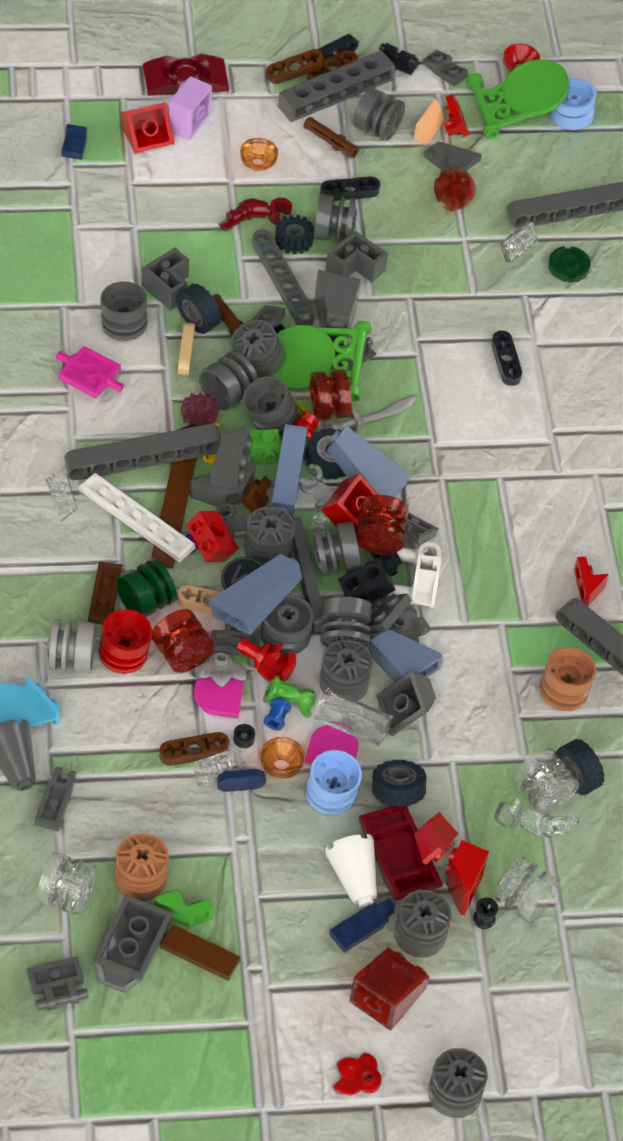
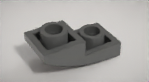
M435 50L423 59V63L433 73L453 86H456L468 77L467 69L453 64L452 56Z

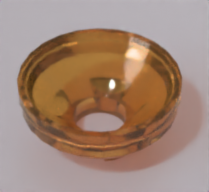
M253 138L242 144L240 158L243 164L250 169L262 171L275 165L278 158V149L273 142L267 139ZM261 159L264 161V163L255 164L253 163V160Z
M273 738L267 741L261 749V765L269 775L275 778L285 779L293 777L301 771L304 765V750L298 742L291 738ZM278 760H284L289 766L286 769H278L274 763Z

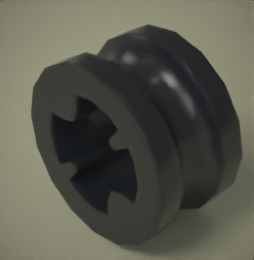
M240 724L234 729L233 742L237 747L249 748L254 744L255 730L251 725ZM242 733L247 734L246 739L241 738Z

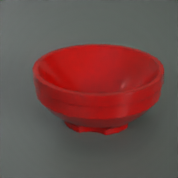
M522 43L507 47L503 56L504 65L511 72L517 68L515 67L516 64L540 60V54L535 48Z

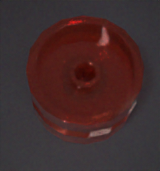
M344 369L331 370L329 376L324 371L312 372L310 374L309 389L314 416L320 419V421L330 420L332 414L337 419L349 418L352 411V399L346 371Z

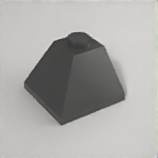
M414 671L409 672L376 695L391 736H394L429 712L436 699L430 678Z

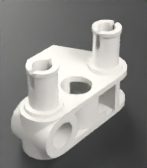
M432 542L423 543L416 547V549L395 546L401 561L414 563L416 568L413 584L411 586L394 584L396 590L389 593L388 597L393 594L407 593L412 599L410 605L429 606L434 609L442 549Z

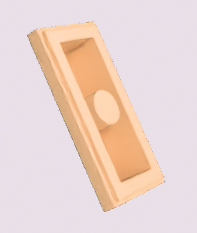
M437 100L432 101L415 125L414 139L424 144H429L445 122L444 114Z

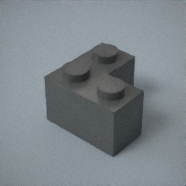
M354 231L327 253L325 271L350 276L353 272L357 271L373 282L386 271L388 253Z
M174 247L142 267L141 285L169 310L178 306L176 304V296L188 286L185 279L189 275V259Z

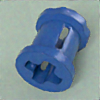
M274 698L270 702L271 709L269 714L264 718L263 722L267 727L278 731L284 728V719L286 714L290 712L291 705L286 700Z

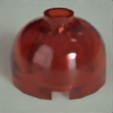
M451 168L439 173V178H436L434 182V192L437 201H442L446 205L443 208L448 211H456L467 207L473 201L476 194V186L472 176L467 171L459 168Z

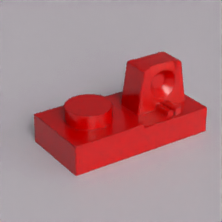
M453 93L446 96L448 105L445 106L449 117H452L444 123L446 132L449 136L460 132L463 137L470 135L460 104Z

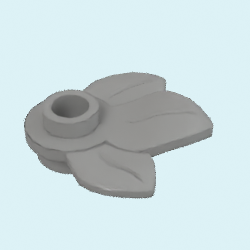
M219 652L212 654L208 662L199 666L198 677H211L214 682L223 687L231 678L244 681L246 679V671L241 664L233 662L231 656Z

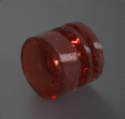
M373 495L363 499L360 503L359 522L356 532L358 545L362 549L376 554H392L400 551L404 546V536L406 533L405 526L407 525L409 512L407 505L403 501L387 495Z
M181 609L168 614L158 622L152 631V641L158 650L164 654V658L172 670L177 673L188 672L198 667L208 659L214 650V641L206 630L202 628V624L192 610Z

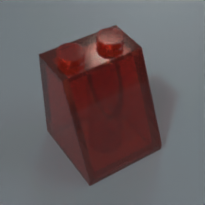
M387 947L354 976L349 1002L391 1031L426 990L429 975H427L423 968L414 966L407 961L401 953L394 952Z

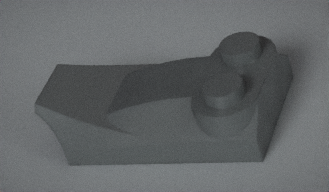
M125 895L94 959L98 970L99 982L126 993L134 985L142 981L162 938L168 932L173 913Z

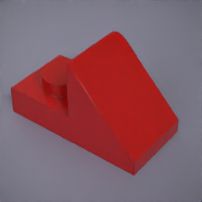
M586 556L577 557L574 567L581 602L589 606L606 587L609 575H593L592 566L588 565Z

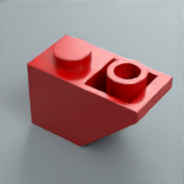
M440 812L414 833L422 862L425 865L432 859L435 862L441 859L455 845L452 840L459 834Z

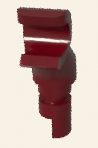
M283 197L273 199L270 205L266 201L249 198L241 201L239 206L227 212V219L219 223V226L223 231H228L241 223V220L266 218V215L271 223L277 225L280 220V213L278 212L285 215L291 214L292 203Z

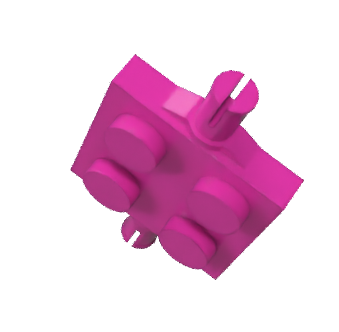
M83 346L72 356L62 351L56 354V359L66 364L59 373V380L95 399L108 387L118 392L123 390L124 384L114 379L121 371V365L86 346Z

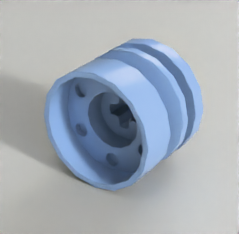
M331 750L318 755L311 765L305 790L307 801L318 812L327 815H338L349 810L355 802L361 783L362 771L360 764L353 756L343 751Z

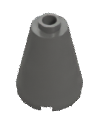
M14 719L0 723V770L12 788L24 791L33 786L32 783L36 780L31 731L27 720L21 719L22 723L16 724Z

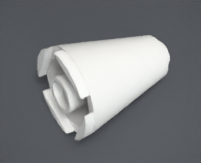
M360 834L348 836L333 842L334 847L329 850L328 846L325 848L326 857L353 904L359 905V907H367L373 904V900L377 898L374 840L370 834H366L368 839H361Z

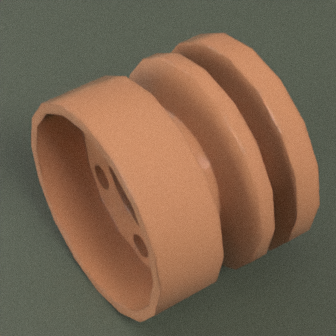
M563 647L549 655L539 686L540 695L548 705L561 711H574L580 709L586 703L597 671L591 656L583 650L574 647Z
M142 833L133 834L125 838L118 845L115 854V884L124 896L128 895L141 901L151 900L159 896L165 889L168 878V849L163 841L153 835Z

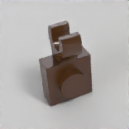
M264 476L261 482L255 479L253 484L248 485L241 503L251 513L266 506L269 497L265 493L270 487L271 481Z

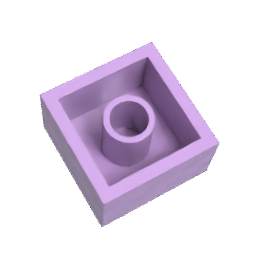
M190 76L185 83H181L177 93L169 98L168 116L173 134L190 141L208 119L211 108L212 85Z

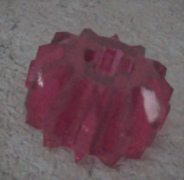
M200 391L198 395L191 393L189 397L184 398L180 413L184 423L201 426L215 423L219 414V408L216 398H211L210 394L204 396Z

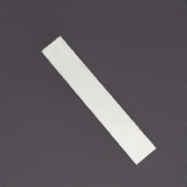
M94 473L79 486L81 493L179 563L195 550V543L98 474Z

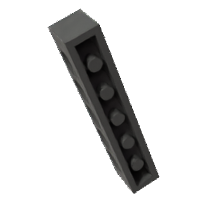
M382 50L296 86L284 89L279 92L278 108L290 122H294L364 93L371 87L376 88L393 81L395 65Z

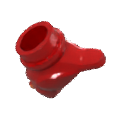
M304 410L303 414H300L299 419L294 421L292 425L308 427L307 440L312 438L313 431L318 427L317 424L320 419Z

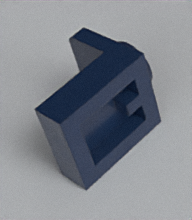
M66 125V136L61 150L62 157L82 160L87 143V127Z

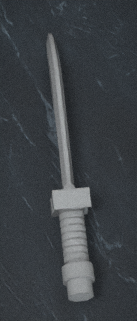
M409 396L394 402L379 412L361 417L358 414V410L352 411L350 419L333 423L325 429L332 428L342 431L347 425L349 428L354 427L356 433L362 432L365 423L406 411L413 405L417 396Z

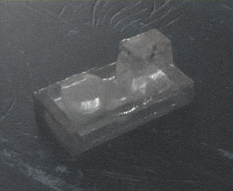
M527 221L520 228H516L500 243L506 262L512 263L538 241L533 222Z

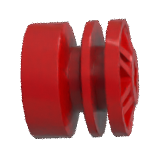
M128 609L117 610L107 616L103 622L98 649L100 661L106 668L117 673L127 674L143 667L147 661L153 631L149 620L143 614Z

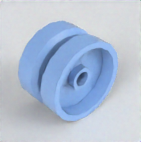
M569 78L570 89L568 95L556 109L550 112V117L561 128L567 130L583 129L594 120L596 90L586 80Z

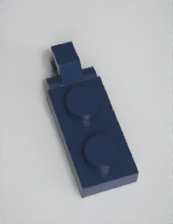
M390 898L379 905L376 903L368 905L330 929L329 935L345 953L382 930L389 921L388 917L395 913L396 905Z

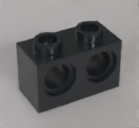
M380 558L371 560L364 566L349 571L344 576L338 578L344 597L360 598L370 603L396 590L389 571Z

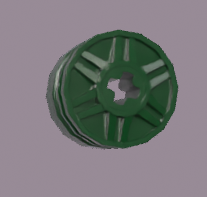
M151 558L145 564H140L137 567V571L130 569L116 578L117 591L125 608L137 611L145 617L154 614L156 608L163 609L177 600L176 587L172 577L164 565L157 559Z

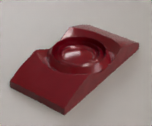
M200 53L190 58L177 59L166 55L143 63L148 96L176 94L181 83H185L190 76L212 85V92L229 91L224 59Z
M391 806L359 816L365 839H368L366 834L373 836L375 859L379 865L384 884L396 901L417 890L431 891L443 886L433 861L431 860L426 865L422 862L414 835L418 829L407 806Z

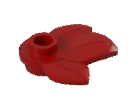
M364 1052L358 1060L353 1057H345L338 1060L337 1069L342 1078L333 1086L334 1090L351 1096L360 1091L366 1094L378 1091L382 1083V1077L377 1070L378 1062L375 1057Z

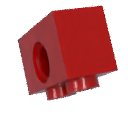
M199 511L186 524L206 562H225L239 549L218 511Z

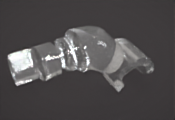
M310 464L309 475L312 480L308 481L303 478L299 481L300 490L303 493L311 494L315 501L316 513L310 527V531L314 532L313 528L319 527L320 531H322L325 526L329 525L330 520L321 509L333 495V492L323 483L321 468L316 464Z
M517 798L514 799L512 805H509L507 802H500L494 814L495 821L504 827L514 828L520 822L521 828L534 836L545 838L551 837L553 834H566L569 831L570 824H580L578 817L575 815L554 817L550 814H541L529 809L525 812V805Z

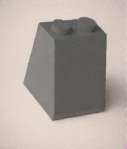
M318 270L314 303L321 328L351 329L358 306L361 279ZM328 335L333 343L337 337H340L339 335Z

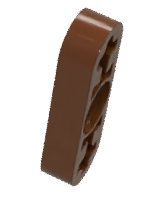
M312 49L270 64L266 69V74L271 83L280 84L321 69L324 66L325 60L320 50ZM316 57L317 62H313L312 58ZM294 63L301 64L298 70H291V65ZM275 71H278L277 76L274 75Z
M345 50L326 59L321 69L307 74V81L332 71L327 68L329 66L340 68L353 61H357V54L354 51Z
M214 732L165 741L160 746L159 758L163 764L172 766L222 757L229 750V738L222 732ZM214 742H219L222 747H217ZM190 745H198L201 751L192 753L188 750V747ZM171 750V752L174 753V755L170 756V754L167 753V751Z

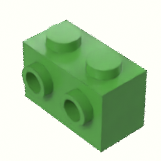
M278 429L250 430V437H253L250 463L255 462L256 465L278 463L281 450Z

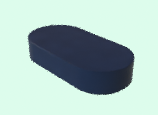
M260 769L234 770L219 774L216 781L218 789L224 792L255 790L266 784L265 772Z

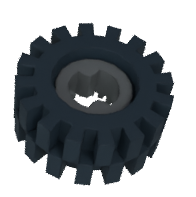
M289 215V218L284 216L282 220L278 221L275 241L280 246L279 249L281 251L286 249L285 253L289 254L290 251H293V255H296L297 251L302 254L304 250L307 252L309 247H312L314 225H312L310 220L307 221L306 217L300 219V215H296V218H293V215Z

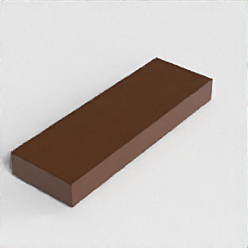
M99 561L88 622L103 625L107 616L114 612L118 593L116 578L121 575L122 564Z
M174 924L161 943V949L227 981L230 980L241 960L240 956Z

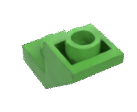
M179 890L173 892L166 891L155 897L154 906L172 912V921L184 926L192 927L213 920L214 907L210 899L205 901L198 900L186 906Z

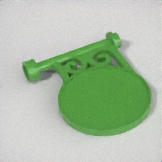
M550 60L526 62L515 68L501 84L490 89L482 90L484 81L479 73L470 74L466 79L468 88L475 93L485 123L483 133L490 139L496 138L502 127L533 116L543 115L556 109L565 100L570 89V82L565 69L558 63ZM488 96L491 103L486 102L485 97ZM511 111H513L517 115L511 116Z
M359 321L354 326V329L296 325L277 333V336L285 350V362L282 368L272 376L281 379L289 391L308 390L330 378L350 379V383L344 387L343 398L350 402L359 401L362 390L358 387L366 335L372 331L370 323ZM328 335H339L340 337H337L333 343ZM345 336L352 338V343L350 344V346L349 340ZM340 343H344L345 348H340ZM343 360H349L353 362L351 372L348 371V362ZM340 361H342V367L338 366V363Z

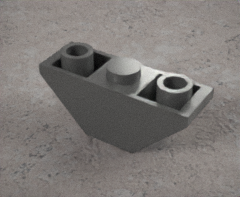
M255 462L245 466L244 482H239L237 490L210 485L211 475L200 476L191 480V498L215 507L224 503L231 505L241 503L248 485L252 484L255 479Z

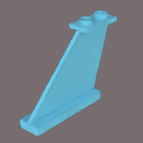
M31 678L26 680V685L0 683V723L15 719L17 724L22 723L21 719H25L29 722L30 728L51 721L55 725L60 723L61 710L55 700L49 699L40 684H36Z

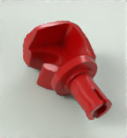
M242 637L235 650L253 659V663H255L253 668L257 669L259 675L268 682L275 678V676H279L282 682L288 680L296 666V654L294 652L280 653L283 644L270 645L266 643L265 646L259 647Z

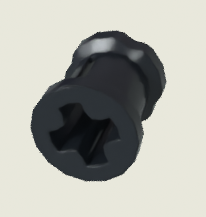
M486 897L479 899L477 902L473 921L479 929L486 930L494 926L495 916L499 909L495 900Z

